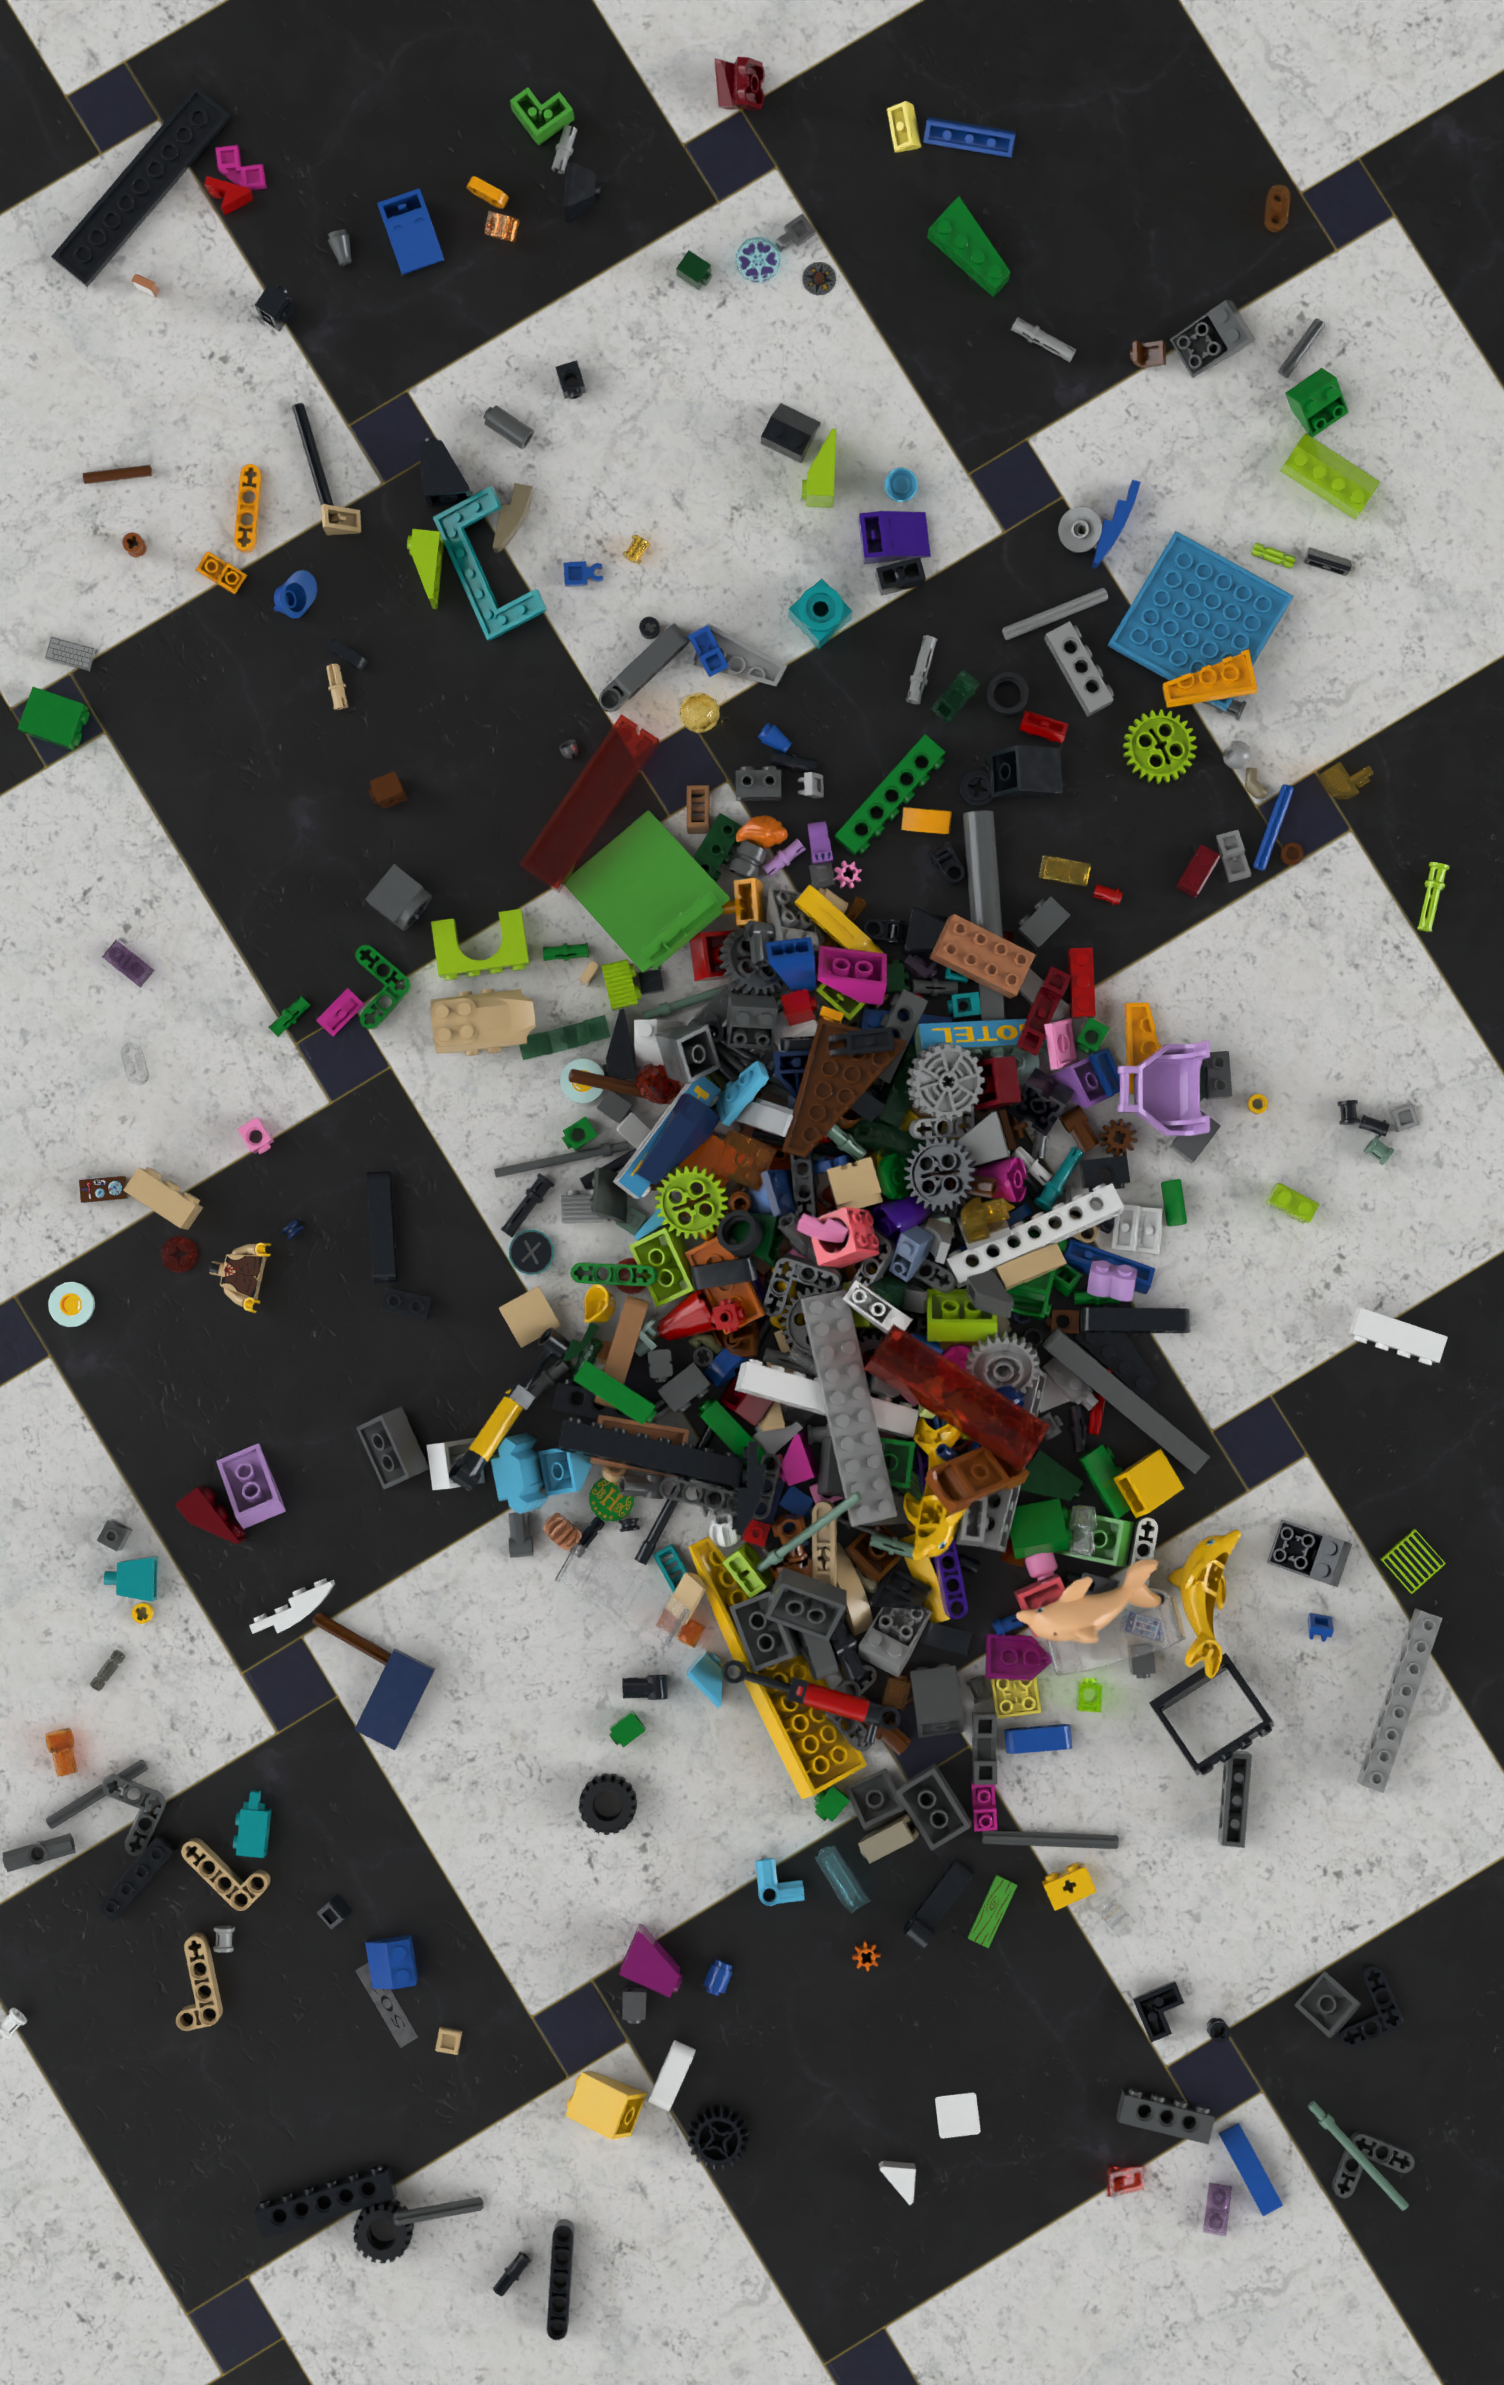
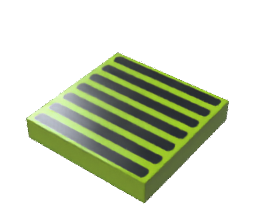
M1413 1529L1380 1559L1410 1594H1413L1446 1564L1416 1529Z

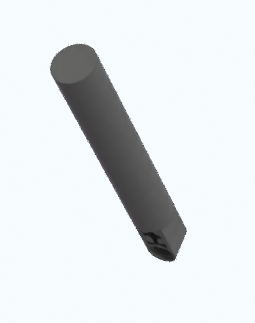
M967 812L963 814L971 923L1003 938L994 812ZM979 984L982 1021L1006 1020L1004 995Z

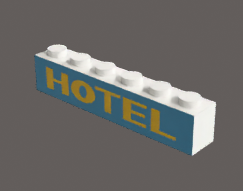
M705 1076L690 1084H685L613 1182L633 1198L640 1199L641 1196L645 1197L651 1190V1182L636 1174V1171L682 1094H690L712 1107L718 1100L719 1096L717 1094L721 1089Z

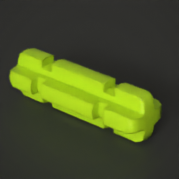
M1255 543L1251 551L1253 556H1262L1264 560L1278 565L1281 563L1283 567L1289 569L1293 567L1296 559L1295 556L1290 554L1284 555V552L1268 546L1265 548L1260 543Z

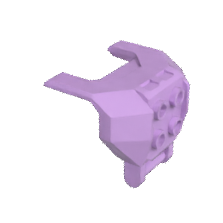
M1209 1040L1195 1044H1165L1137 1066H1118V1074H1120V1105H1118V1113H1135L1164 1136H1193L1209 1133L1210 1115L1202 1116L1200 1110V1068L1202 1060L1210 1058ZM1129 1074H1135V1105H1129Z

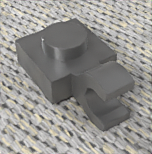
M802 213L784 226L786 233L776 239L777 243L775 246L780 252L789 247L792 242L798 247L814 236L816 231Z

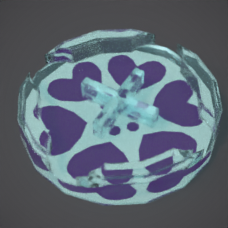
M764 237L747 239L736 253L738 272L744 279L752 283L769 281L776 275L780 267L778 248Z

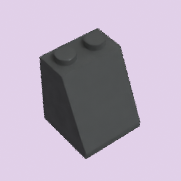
M708 1024L670 1027L655 1035L668 1078L690 1084L721 1068Z
M941 1664L937 1668L918 1667L914 1671H910L918 1738L963 1732L964 1717L956 1665Z

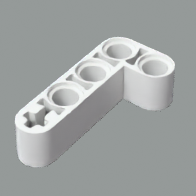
M1145 1516L1136 1521L1128 1568L1135 1562L1153 1559L1158 1533V1525L1154 1519ZM1147 1521L1152 1526V1529L1146 1532V1537L1150 1538V1542L1139 1539V1536L1144 1537L1145 1530L1141 1529V1526L1146 1525ZM1140 1544L1148 1546V1552L1144 1556H1139L1137 1553V1548ZM1149 1576L1144 1584L1153 1593H1161L1163 1601L1157 1607L1147 1609L1163 1610L1169 1603L1168 1594L1159 1588L1149 1587Z

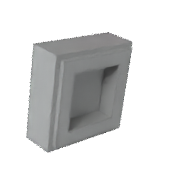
M1413 1104L1389 1111L1397 1132L1420 1125Z

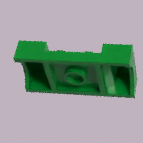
M1037 1230L1028 1231V1235L1031 1238L1040 1237V1233ZM1068 1239L1057 1243L1062 1252H1065ZM1015 1240L1014 1248L1020 1245L1017 1240ZM1056 1269L1007 1290L1006 1292L1011 1294L1014 1301L1011 1313L1043 1321L1044 1316L1049 1317L1052 1304H1049L1048 1300Z

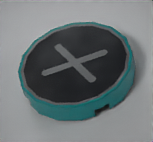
M525 1230L517 1234L509 1247V1259L512 1265L519 1272L527 1275H536L545 1271L552 1264L554 1258V1246L550 1238L537 1230Z

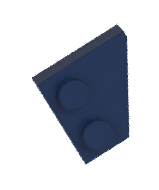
M792 1169L766 1170L760 1173L773 1217L787 1215L790 1212L793 1214L795 1204Z

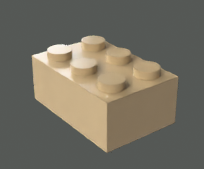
M138 1167L123 1191L179 1228L189 1230L203 1209L198 1204L200 1200L190 1193H181V1187L174 1182L163 1181L161 1179L163 1175L149 1167H146V1169Z

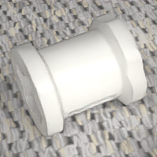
M11 2008L10 2014L0 2022V2033L7 2039L12 2038L13 2033L21 2025L27 2023L26 2017L16 2008Z

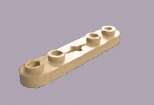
M826 1500L817 1503L812 1510V1524L835 1508V1506ZM837 1518L812 1536V1578L836 1587ZM824 1546H826V1556L830 1557V1560L826 1562L825 1569L823 1560L819 1559V1556L823 1554Z

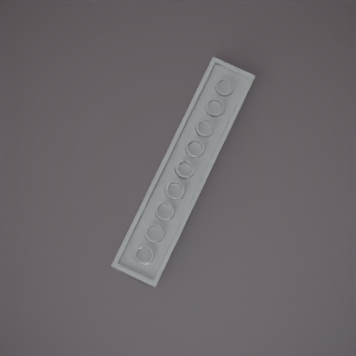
M841 1290L800 1300L845 1500L855 1492H859L862 1495V1500L848 1509L851 1526H857L895 1517L897 1513L850 1305L842 1300L847 1291Z

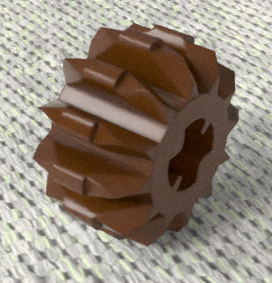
M1123 1119L1118 1120V1125H1116L1114 1120H1110L1111 1128L1107 1125L1102 1127L1107 1134H1099L1100 1138L1106 1139V1141L1100 1143V1146H1109L1105 1150L1106 1154H1109L1114 1149L1113 1157L1119 1155V1150L1122 1156L1127 1155L1126 1148L1129 1151L1135 1149L1130 1142H1138L1137 1138H1131V1135L1136 1134L1137 1130L1129 1132L1128 1129L1132 1123L1128 1122L1123 1127ZM1115 1132H1119L1118 1135H1123L1124 1138L1121 1140V1144H1118V1141L1114 1142Z

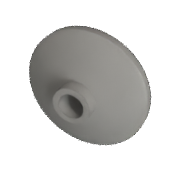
M1080 506L1070 509L1064 514L1059 524V537L1062 544L1074 552L1091 550L1099 542L1102 533V522L1099 515L1088 507ZM1085 526L1086 532L1081 534L1080 528Z

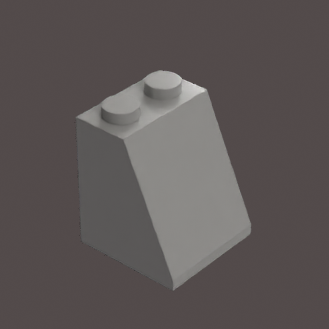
M997 1112L988 1115L958 1140V1146L960 1144L966 1145L964 1152H972L968 1158L976 1160L971 1165L972 1168L1010 1157ZM950 1156L948 1158V1165L949 1167H952L954 1164V1157Z

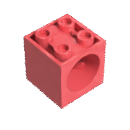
M843 1207L817 1217L823 1225L830 1218L833 1221L841 1222L845 1228L848 1227L849 1239L845 1247H843L842 1242H828L811 1237L819 1266L844 1268L880 1254L878 1248L879 1241L874 1233L873 1217L869 1210Z
M1055 1574L1014 1591L1021 1610L1036 1609L1058 1601L1065 1587L1061 1578ZM1029 1626L1032 1635L1035 1638L1039 1637L1032 1631V1629Z

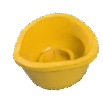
M594 1284L588 1289L584 1298V1322L605 1323L612 1318L616 1302L614 1296L604 1286Z

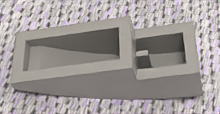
M751 1101L735 1121L764 1132L785 1137L793 1115Z

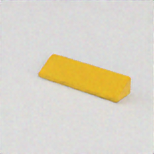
M916 1533L899 1540L915 1545ZM904 1556L911 1576L932 1588V1592L923 1604L924 1608L932 1611L929 1618L930 1622L940 1623L951 1619L945 1615L938 1579L930 1558L924 1557L916 1561Z

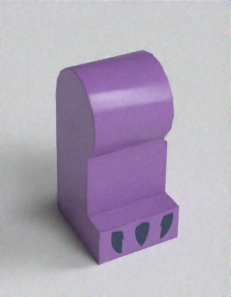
M826 821L807 824L812 866L833 863Z

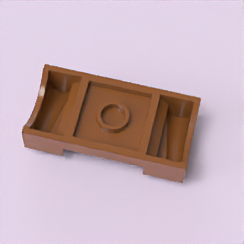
M1003 1437L943 1464L932 1467L928 1470L925 1481L949 1514L953 1515L970 1507L972 1502L1004 1488L1007 1491L1023 1484L1029 1475V1471L1020 1467L1014 1461L1009 1452L1007 1441Z

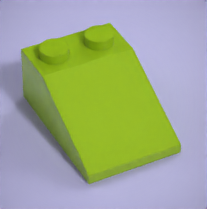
M831 429L807 472V480H802V499L806 500V507L833 508L837 429Z
M412 529V536H408L407 549H409V554L413 557L433 609H437L444 542L440 531Z

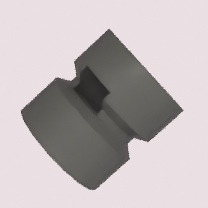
M743 840L736 851L738 857L733 858L728 870L744 879L756 878L759 873L757 865L763 864L768 852L755 844Z

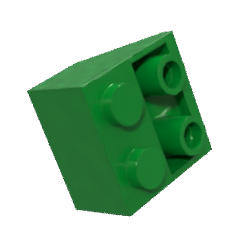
M1320 368L1285 393L1291 411L1312 438L1349 413L1337 378L1323 368Z

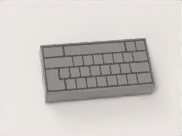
M51 637L45 659L90 671L96 649Z

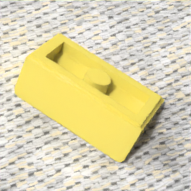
M905 101L887 108L894 151L897 153L921 148L914 105Z

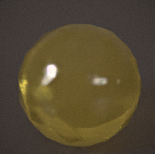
M703 692L688 695L680 706V719L683 725L688 730L696 733L711 730L717 724L720 717L719 706L716 700L711 695Z

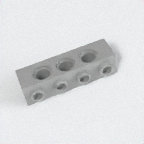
M1069 621L1047 633L1044 640L1085 714L1089 717L1111 705L1114 700L1112 698L1114 693L1110 685H1105L1102 680L1103 673L1100 667L1092 662V653L1089 647L1082 644L1080 640L1082 636L1076 625L1072 626ZM1072 644L1076 651L1068 653L1065 651L1064 645ZM1078 663L1084 664L1087 671L1079 673L1076 671L1075 665ZM1086 684H1095L1097 692H1089L1086 689Z

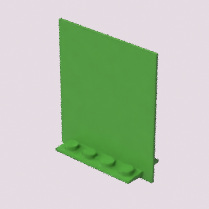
M649 810L563 882L567 889L643 973L650 967L656 970L721 915L724 912L722 906L730 900V897Z

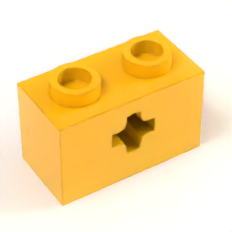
M1078 1862L1070 1864L1066 1867V1871L1060 1874L1058 1872L1050 1873L1045 1876L1046 1880L1042 1881L1055 1911L1097 1892L1084 1863L1080 1865ZM1066 1880L1072 1883L1071 1889L1064 1887Z

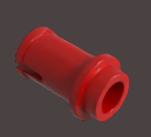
M1097 884L1093 898L1111 902L1114 906V904H1120L1123 892L1119 891V888L1115 890Z

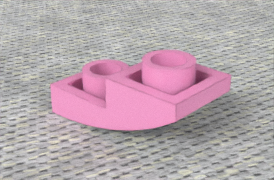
M806 1214L802 1215L797 1226V1230L803 1234L828 1242L843 1243L849 1230L839 1221H833L828 1218L823 1225L816 1217Z

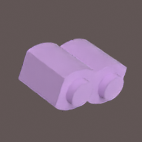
M1103 1260L1092 1261L1087 1293L1098 1297H1111L1119 1301H1132L1137 1269L1129 1265L1115 1266Z

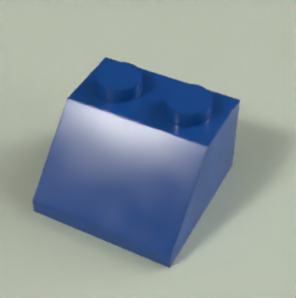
M411 1934L365 1943L373 1989H398L417 1985L418 1974Z

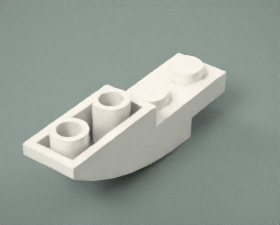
M325 1578L313 1583L315 1588L306 1591V1588L303 1587L292 1592L293 1597L288 1599L291 1605L290 1608L286 1604L274 1609L276 1612L274 1615L267 1617L265 1613L253 1618L255 1623L249 1625L252 1634L273 1625L276 1632L279 1633L298 1623L323 1602L334 1587V1580L328 1582Z

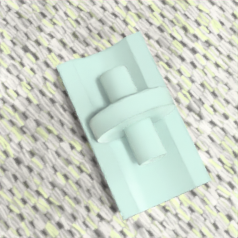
M654 1318L649 1322L644 1319L643 1328L639 1335L641 1340L636 1344L635 1352L640 1357L657 1347L645 1334L647 1331L654 1337L658 1333L652 1327L656 1322Z

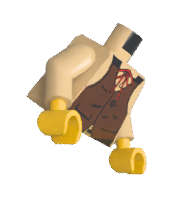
M270 1243L246 1244L238 1247L231 1254L226 1255L224 1263L212 1261L210 1266V1274L221 1276L220 1286L224 1287V1293L235 1304L244 1307L246 1311L252 1313L257 1312L253 1310V1304L255 1302L260 1304V1301L257 1300L266 1257L270 1256V1254H266L265 1248L266 1246H271Z

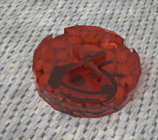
M648 1064L642 1067L636 1078L639 1092L644 1098L653 1103L669 1104L674 1101L681 1091L679 1081L668 1078L664 1065L653 1066V1064Z

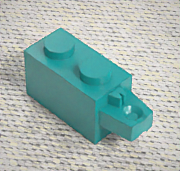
M251 1790L249 1802H244L240 1812L236 1814L235 1825L239 1826L238 1835L234 1836L233 1849H236L237 1856L264 1858L267 1855L272 1808H265V1804L260 1803L261 1791Z

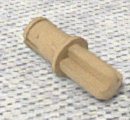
M338 664L327 665L326 669L330 684L328 690H331L334 710L348 708L344 690L346 684H343L340 666Z

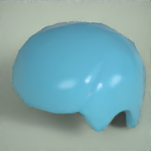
M895 468L884 479V490L891 500L905 502L912 499L916 494L918 480L909 469Z

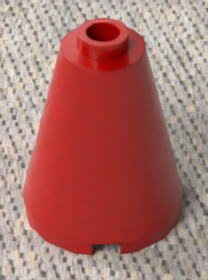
M703 1289L695 1290L659 1320L657 1331L662 1339L666 1338L668 1341L717 1330L716 1325L713 1324L711 1319L712 1307Z

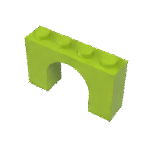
M522 910L499 912L502 942L499 950L492 957L485 960H473L461 952L454 918L432 921L431 926L438 976L444 978L445 981L457 980L459 975L467 974V978L481 976L480 972L489 971L492 975L503 973V969L512 968V971L525 970V966L530 965Z

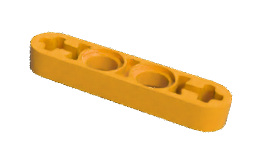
M254 464L245 465L240 472L234 544L242 553L253 551L257 539L262 473ZM250 470H253L257 475L252 478L253 487L249 486V479L246 474H250ZM247 492L255 494V500L251 503L243 501V496ZM243 515H252L253 522L250 525H243L241 523ZM240 529L247 531V538L251 541L246 544V547H243L240 541L244 540L245 534Z

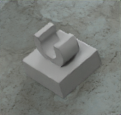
M808 772L804 773V777L798 779V782L804 783V790L798 791V794L812 798H824L823 775Z

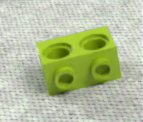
M746 1542L731 1552L722 1563L751 1599L764 1590L774 1578L769 1569L762 1573L757 1571L756 1565L762 1560L752 1546Z

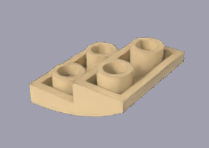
M539 1286L499 1307L521 1348L539 1339L548 1328L557 1329L561 1327Z

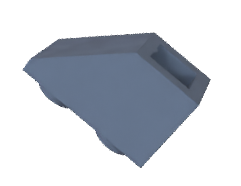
M918 1225L901 1233L889 1271L908 1282L928 1256L935 1236Z

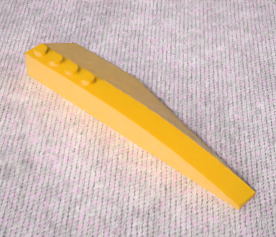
M709 1536L688 1546L697 1572L705 1585V1593L733 1659L741 1662L747 1668L746 1671L786 1683H789L791 1677L829 1688L823 1678L819 1680L813 1678L808 1663L802 1655L755 1672L752 1671L729 1608L750 1598L722 1562L726 1557ZM744 1680L801 1799L814 1796L867 1766L861 1751L852 1748L822 1710L785 1700L786 1692ZM843 1718L841 1726L844 1730H848L849 1727Z

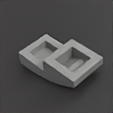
M1239 830L1217 835L1219 852L1228 882L1251 877Z

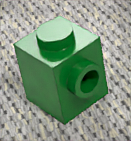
M832 1785L814 1797L816 1801L814 1807L817 1809L815 1813L824 1821L829 1819L833 1822L850 1802V1799L835 1785Z

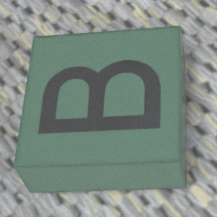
M627 1205L626 1223H616V1225L635 1235L647 1216Z

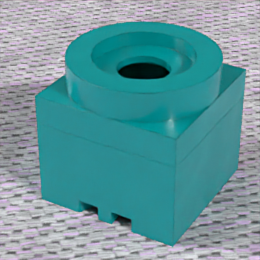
M822 578L813 587L807 589L801 598L788 609V617L807 635L809 640L818 649L852 619L853 613L838 592L831 588Z

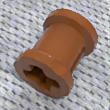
M134 532L128 533L122 540L123 547L130 556L138 558L145 554L147 547L139 534ZM136 542L139 544L138 546H133V548L130 546L131 544H136Z

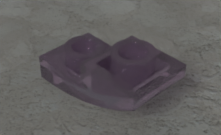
M115 940L102 956V958L140 988L155 971L118 940Z
M1209 2183L1203 2233L1226 2236L1232 2186Z

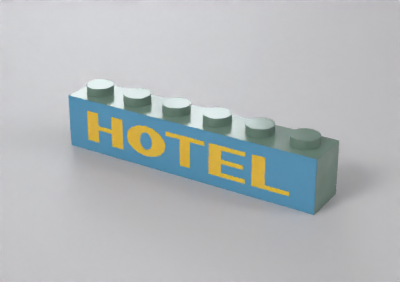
M1026 1019L918 1024L913 1032L917 1058H920L919 1052L921 1050L929 1051L930 1045L939 1046V1043L961 1046L963 1049H968L972 1057H980L987 1054L997 1057L1007 1053H1012L1014 1056L1022 1055L1027 1052L1016 1047ZM1046 1036L1038 1055L1048 1051Z

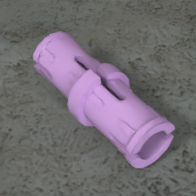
M796 839L782 851H777V855L762 865V868L771 878L785 865L788 867L791 864L790 861L806 849Z

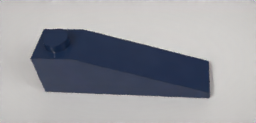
M682 1094L636 1174L656 1185L709 1139L720 1117L708 1105L690 1094Z

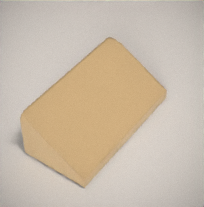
M685 1572L667 1605L668 1610L683 1624L687 1625L706 1591L701 1576Z

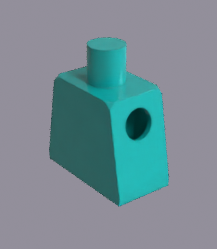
M158 1556L118 1562L117 1571L104 1572V1585H116V1595L149 1602L157 1600Z

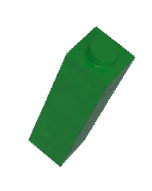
M585 1360L573 1379L641 1425H644L645 1422L650 1424L657 1413L653 1410L656 1406L655 1404L587 1360Z
M714 1397L711 1400L709 1398L700 1404V1410L697 1413L735 1454L739 1455L738 1458L743 1460V1448L748 1447V1441L754 1440ZM759 1445L757 1446V1465L760 1464L761 1458L766 1454ZM767 1458V1459L764 1461L763 1465H766V1464L769 1463L772 1459H771V1458ZM744 1461V1464L748 1467V1461Z

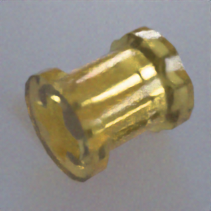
M634 534L629 548L622 555L629 561L640 565V559L646 548L650 547V543Z

